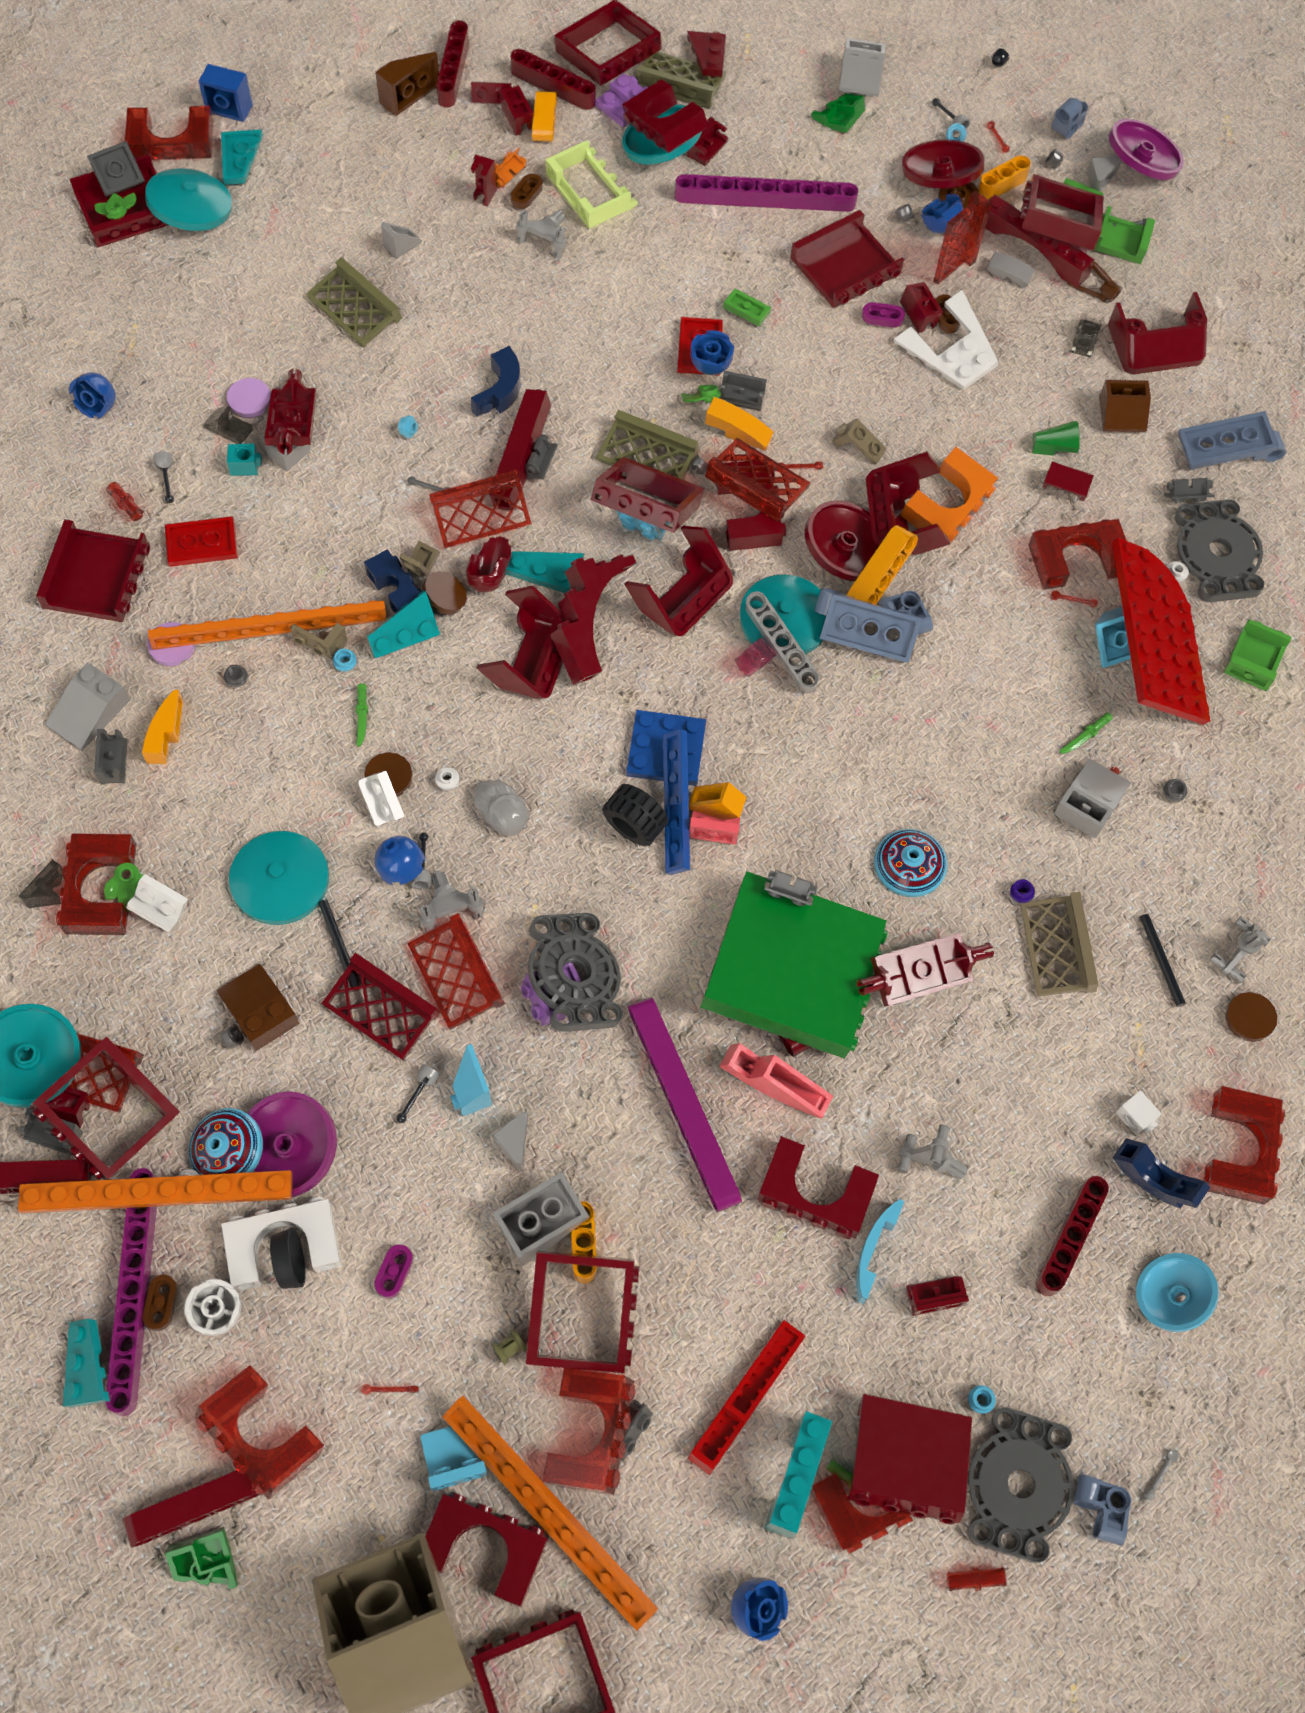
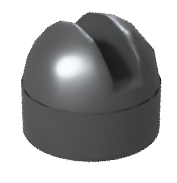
M1053 149L1046 158L1045 163L1050 167L1057 168L1061 165L1060 162H1063V155L1057 149Z
M910 204L895 210V214L900 221L906 222L911 219L913 212Z
M698 455L691 463L692 471L698 467L696 474H704L711 467Z
M230 1026L222 1032L220 1042L225 1044V1048H236L242 1044L243 1035L238 1028Z

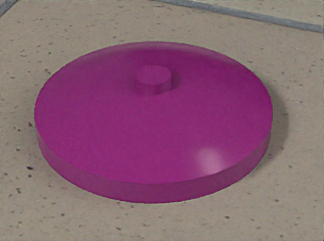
M1121 119L1111 128L1108 138L1112 149L1123 162L1139 173L1154 179L1170 180L1175 178L1183 168V155L1177 145L1166 134L1152 125L1135 119Z
M279 1092L262 1099L247 1113L257 1122L263 1138L261 1158L253 1172L291 1170L292 1197L308 1192L325 1177L336 1154L337 1133L330 1113L319 1101L298 1092Z

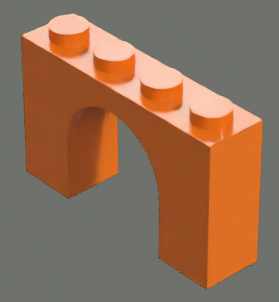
M957 447L944 459L939 468V474L961 491L964 505L957 508H946L937 504L918 490L906 503L900 514L901 517L917 529L938 523L951 543L959 534V527L965 528L971 520L970 514L972 512L977 513L984 504L982 500L985 497L989 499L997 488L994 485L998 480V477Z

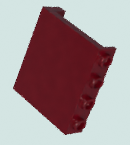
M150 154L135 158L145 183L117 193L122 198L135 193L137 199L136 203L127 209L126 214L117 219H109L106 215L99 214L95 210V204L107 203L110 197H105L94 171L69 179L97 248L168 226V224L155 217L146 204V186L149 180L157 174Z
M861 210L792 243L791 260L833 309L848 303L849 300L857 296H862L870 289L879 287L890 279L898 277L902 272L904 258L894 260L863 225L865 214Z
M64 519L36 595L42 609L123 622L125 615L130 611L131 597L137 591V580L139 575L143 573L144 559L150 553V543H148L145 533L141 532L139 539L81 530L76 528L74 521Z
M863 1394L858 1406L859 1424L852 1483L847 1500L855 1501L860 1506L874 1505L883 1507L887 1512L895 1513L902 1511L911 1513L915 1518L924 1519L929 1517L939 1519L941 1523L947 1525L959 1524L965 1514L972 1417Z

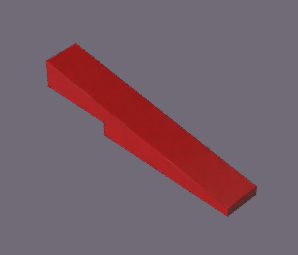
M783 1320L687 1459L708 1475H711L806 1335Z

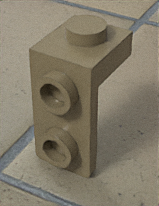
M858 419L847 424H841L837 428V435L832 441L837 447L851 441L873 464L878 463L886 451V447Z
M418 541L410 557L401 553L399 558L404 562L403 566L409 572L419 577L421 573L428 576L440 551Z
M336 623L324 640L295 624L290 627L293 640L297 644L310 647L321 657L326 656L333 659L335 653L343 649L347 643L345 627Z

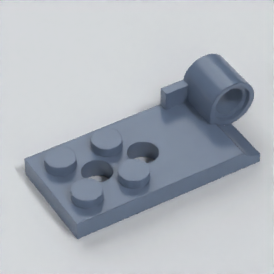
M1266 411L1179 429L1178 432L1190 470L1252 457L1253 461L1265 459L1267 462H1274L1283 458L1287 453L1281 434L1278 431L1272 430ZM1228 437L1234 442L1225 443L1222 439ZM1208 442L1212 446L1204 448L1201 446V443Z
M821 588L814 610L817 613L826 615L820 639L909 663L922 617L861 601L827 588ZM868 622L877 624V630L873 634H868L864 631V626ZM891 628L899 630V636L895 640H890L886 637L887 631Z

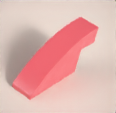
M740 1043L729 1046L719 1067L758 1091L817 1118H823L833 1098V1095L776 1055L759 1057Z

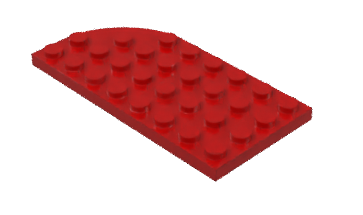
M1118 537L1112 541L1138 703L1204 725L1210 722V715L1194 632L1195 627L1191 615V605L1187 601L1174 575L1159 558L1148 549Z

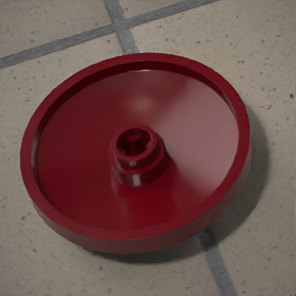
M933 140L918 144L904 154L902 172L908 180L920 186L954 188L966 185L979 178L984 171L985 157L979 148L963 141Z
M829 501L815 508L806 521L804 529L806 545L817 563L832 575L855 582L878 549L872 538L870 513L850 502Z

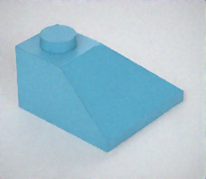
M1122 606L1104 612L1095 623L1101 666L1106 668L1129 660L1131 657Z
M472 1044L467 1045L453 1083L454 1094L450 1095L454 1109H460L462 1116L492 1106L489 1088Z

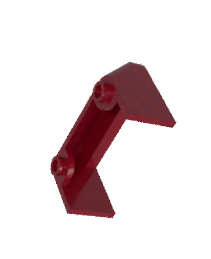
M1193 292L1183 316L1186 325L1147 330L1142 320L1137 318L1126 319L1120 302L1115 304L1107 326L1125 372L1135 375L1202 364L1206 356L1207 316L1197 292Z
M928 451L873 469L868 473L866 488L872 538L878 547L894 526L898 525L908 530L907 520L900 516L905 507V500L912 498L920 490V479L940 473L939 467ZM938 523L911 532L918 537L917 545L911 555L922 554L950 545V540Z
M683 525L680 528L690 544V547L683 555V565L687 573L661 599L658 598L649 584L629 581L624 584L639 610L671 635H685L733 584L732 572L707 528Z
M533 585L508 590L505 595L519 607L517 624L525 633L515 663L512 667L505 660L478 664L476 669L502 690L535 699L548 698L552 694L563 664L551 634L557 630V625L564 622L565 619L562 612Z

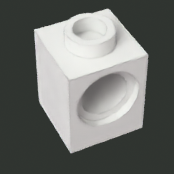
M1141 1090L1115 1112L1136 1136L1142 1131L1146 1134L1151 1132L1159 1125L1156 1120L1162 1115Z

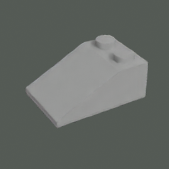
M87 662L70 680L45 725L83 751L97 736V729H104L130 699L124 686Z
M563 1172L558 1173L492 1213L522 1266L535 1259L538 1250H549L589 1218Z

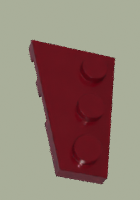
M687 31L688 42H691V49L696 54V61L702 75L722 77L726 34Z

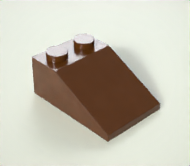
M430 52L390 61L375 72L379 103L394 116H397L436 89L439 76L437 53Z
M258 964L216 990L255 1051L300 1024L296 1014L261 964Z

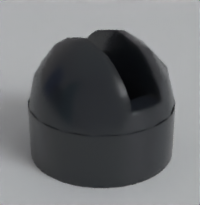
M998 48L992 55V63L996 67L1005 65L1009 60L1008 52L1002 48Z

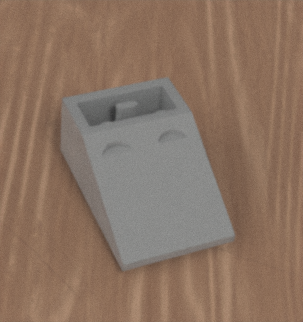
M846 38L839 91L847 94H863L867 97L879 96L885 44Z
M1089 759L1060 801L1054 815L1096 839L1131 782Z

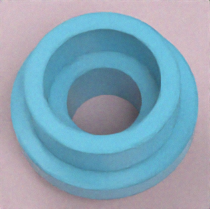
M959 123L952 124L946 132L947 140L964 142L967 135L965 127ZM955 130L960 132L958 137L952 135Z
M407 415L400 419L398 425L399 433L406 438L413 437L417 432V422L413 416Z
M340 649L333 657V664L339 671H350L357 663L356 655L349 649ZM343 660H349L346 663H341Z
M978 1385L969 1392L968 1403L976 1413L986 1414L994 1408L996 1397L989 1387ZM978 1395L985 1397V1405L977 1402Z

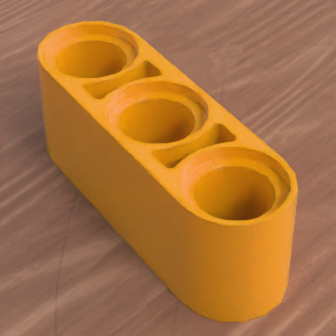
M536 91L532 141L553 142L557 103L556 92Z
M1019 155L984 173L978 187L979 198L988 201L994 194L1000 196L1023 184L1027 179L1031 160L1026 156Z
M580 1201L590 1217L571 1231L572 1254L596 1256L594 1209L588 1202ZM580 1237H587L590 1239L591 1244L586 1248H581L576 1242ZM572 1264L573 1275L578 1282L587 1284L595 1279L597 1266H591V1273L582 1275L577 1271L580 1265Z

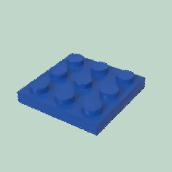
M636 710L626 776L664 782L663 735L682 729L687 731L688 785L697 786L706 719Z

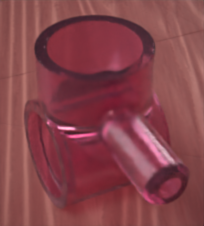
M761 637L735 658V662L739 669L747 677H750L770 662L776 654Z

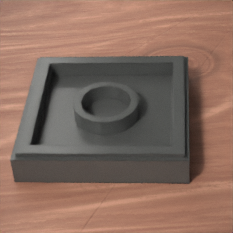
M127 141L87 155L106 198L145 183Z

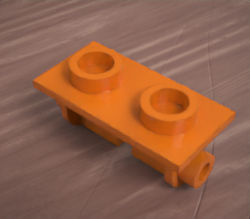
M520 148L516 149L513 153L509 151L502 159L504 162L501 165L495 164L496 186L498 188L505 187L513 179L514 176L509 171L516 176L525 168L526 159L518 155Z

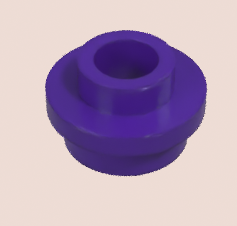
M1020 879L1012 884L1010 895L1016 902L1027 903L1034 898L1035 889L1031 882Z

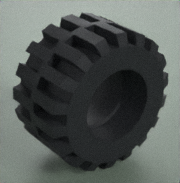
M621 784L602 808L605 818L620 835L641 846H650L668 824V817L660 804L648 793L630 784Z

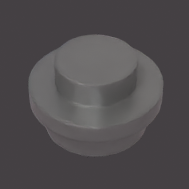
M231 665L224 673L225 683L233 688L243 686L248 679L246 669L240 665Z
M1171 779L1163 786V794L1170 801L1180 802L1187 795V786L1180 779Z

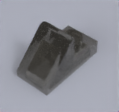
M1080 318L1071 353L1091 358L1102 324Z
M230 405L215 409L203 424L205 429L236 444H243L253 431L251 424L233 416Z
M52 859L18 897L27 908L63 904L64 902L60 896L52 889L62 883L66 875L65 871L59 863Z

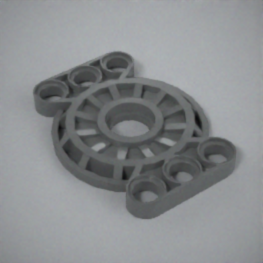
M1227 499L1184 504L1178 508L1175 514L1176 523L1183 527L1177 541L1178 556L1181 562L1187 566L1189 573L1203 581L1199 587L1198 596L1205 602L1254 598L1261 593L1265 586L1264 580L1255 574L1263 558L1262 542L1255 530L1244 520L1237 517L1240 512V506L1234 500ZM1223 508H1231L1234 514L1225 513ZM1202 510L1211 511L1213 516H1205ZM1181 512L1189 513L1192 518H1183ZM1185 532L1187 538L1185 541H1182L1183 534ZM1218 542L1224 544L1229 549L1230 554L1225 557L1215 555L1210 549V543ZM1258 557L1257 564L1255 566L1252 563L1254 561V558ZM1253 582L1257 584L1258 589H1250L1247 583ZM1225 585H1233L1237 591L1230 592L1226 589ZM1204 588H1212L1215 591V594H1207L1204 591Z
M592 913L541 915L535 917L529 927L530 936L539 942L536 943L529 956L528 977L538 997L554 1010L550 1017V1024L555 1030L560 1032L612 1028L619 1023L623 1016L621 1007L613 1002L620 988V968L610 949L602 941L594 937L599 930L600 921ZM582 922H590L593 925L594 929H585L582 925ZM559 923H567L571 931L565 932L561 930ZM543 924L547 928V932H538L535 925ZM536 951L540 952L538 960L534 961ZM569 963L581 966L585 972V980L583 982H576L569 979L564 973L563 967ZM533 969L536 970L538 982L535 979ZM614 983L615 987L614 992L612 994L610 989ZM604 1010L613 1011L616 1019H608L604 1014ZM559 1013L566 1015L569 1023H560L556 1015ZM580 1013H590L593 1021H584L581 1018Z
M1004 1407L997 1410L991 1419L992 1426L998 1434L991 1436L981 1444L974 1454L969 1467V1494L974 1508L981 1519L969 1524L967 1535L969 1540L979 1547L1030 1563H1041L1050 1554V1547L1043 1536L1052 1533L1063 1523L1069 1514L1073 1502L1074 1482L1072 1471L1065 1456L1061 1453V1450L1070 1446L1072 1434L1062 1424ZM1001 1413H1006L1011 1417L1012 1425L1009 1429H1004L999 1425L998 1417ZM1027 1422H1034L1038 1426L1039 1433L1036 1437H1030L1026 1434L1024 1429ZM1054 1430H1060L1064 1433L1065 1443L1062 1446H1058L1052 1441L1051 1434ZM1001 1437L1005 1442L1001 1443L998 1438ZM992 1442L993 1448L983 1457L981 1453ZM1055 1453L1058 1459L1055 1460L1051 1454ZM978 1462L980 1465L977 1471V1477L976 1479H974V1469L976 1463ZM1060 1464L1063 1465L1068 1483H1064L1063 1474L1059 1467ZM1016 1470H1023L1029 1473L1033 1479L1034 1490L1027 1498L1014 1496L1008 1487L1010 1474ZM974 1486L977 1487L978 1497H979L980 1502H981L980 1505H979L978 1500H977V1498H976V1496H975ZM1064 1489H1068V1498L1064 1508L1061 1506L1064 1498ZM984 1509L986 1510L989 1516L985 1515V1513L983 1512ZM1057 1512L1060 1513L1061 1516L1059 1517L1057 1522L1050 1527L1047 1522H1049L1056 1515ZM977 1524H983L988 1529V1537L985 1541L978 1540L974 1535V1528ZM1040 1527L1043 1532L1039 1533L1036 1528ZM1006 1532L1011 1533L1016 1540L1015 1547L1011 1550L1004 1548L1001 1543V1537ZM1032 1541H1037L1043 1548L1040 1558L1032 1557L1028 1551L1029 1544Z

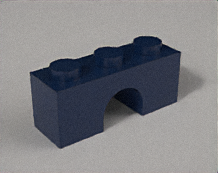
M388 549L364 561L366 575L377 590L386 586L397 587L394 592L388 594L389 605L394 613H397L401 610V607L411 602L422 592L420 588L416 589L413 585L414 581L410 573L403 571L399 558L396 555L392 556Z

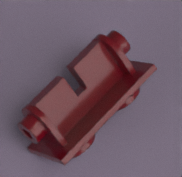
M471 82L472 103L501 104L500 90L512 87L511 83Z

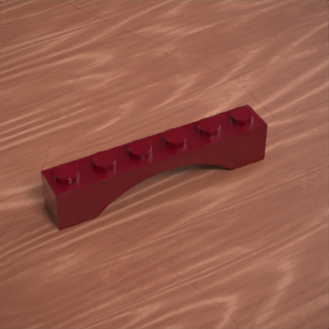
M996 194L982 205L978 220L979 225L993 234L1011 235L1031 244L1048 259L1059 277L1071 283L1076 289L1089 277L1095 259L1071 243L1021 228V211Z

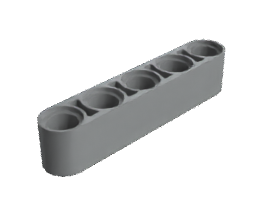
M761 592L750 593L746 599L747 614L798 689L804 693L813 692L818 686V672L766 596ZM760 601L763 606L759 609H754L750 606V603ZM771 619L776 625L772 628H767L763 625V622ZM784 638L789 644L785 647H780L776 644V641ZM797 657L801 660V664L793 666L789 663V659ZM810 676L814 679V683L812 685H805L802 682V678Z

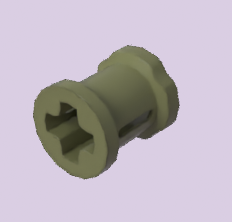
M515 1329L511 1330V1334L499 1343L494 1342L491 1344L504 1365L508 1363V1359L518 1352H525L527 1350Z

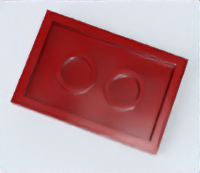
M681 317L677 373L705 375L699 372L692 363L690 355L691 343L696 335L700 334L701 336L706 334V331L722 332L723 319Z
M233 516L165 524L167 562L169 567L238 559Z

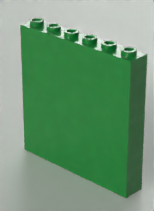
M746 871L700 1008L845 1059L849 1051L854 1052L859 1038L855 1036L856 1029L860 1030L865 1015L861 1014L862 1008L867 1007L871 995L868 993L862 996L858 992V989L865 988L867 985L857 987V980L875 976L870 958L882 955L879 947L880 944L883 945L888 934V931L884 930L887 920L816 895H810L813 897L812 906L808 904L806 906H799L791 901L792 899L784 896L782 898L773 897L768 894L767 890H764L765 882L771 883V881Z

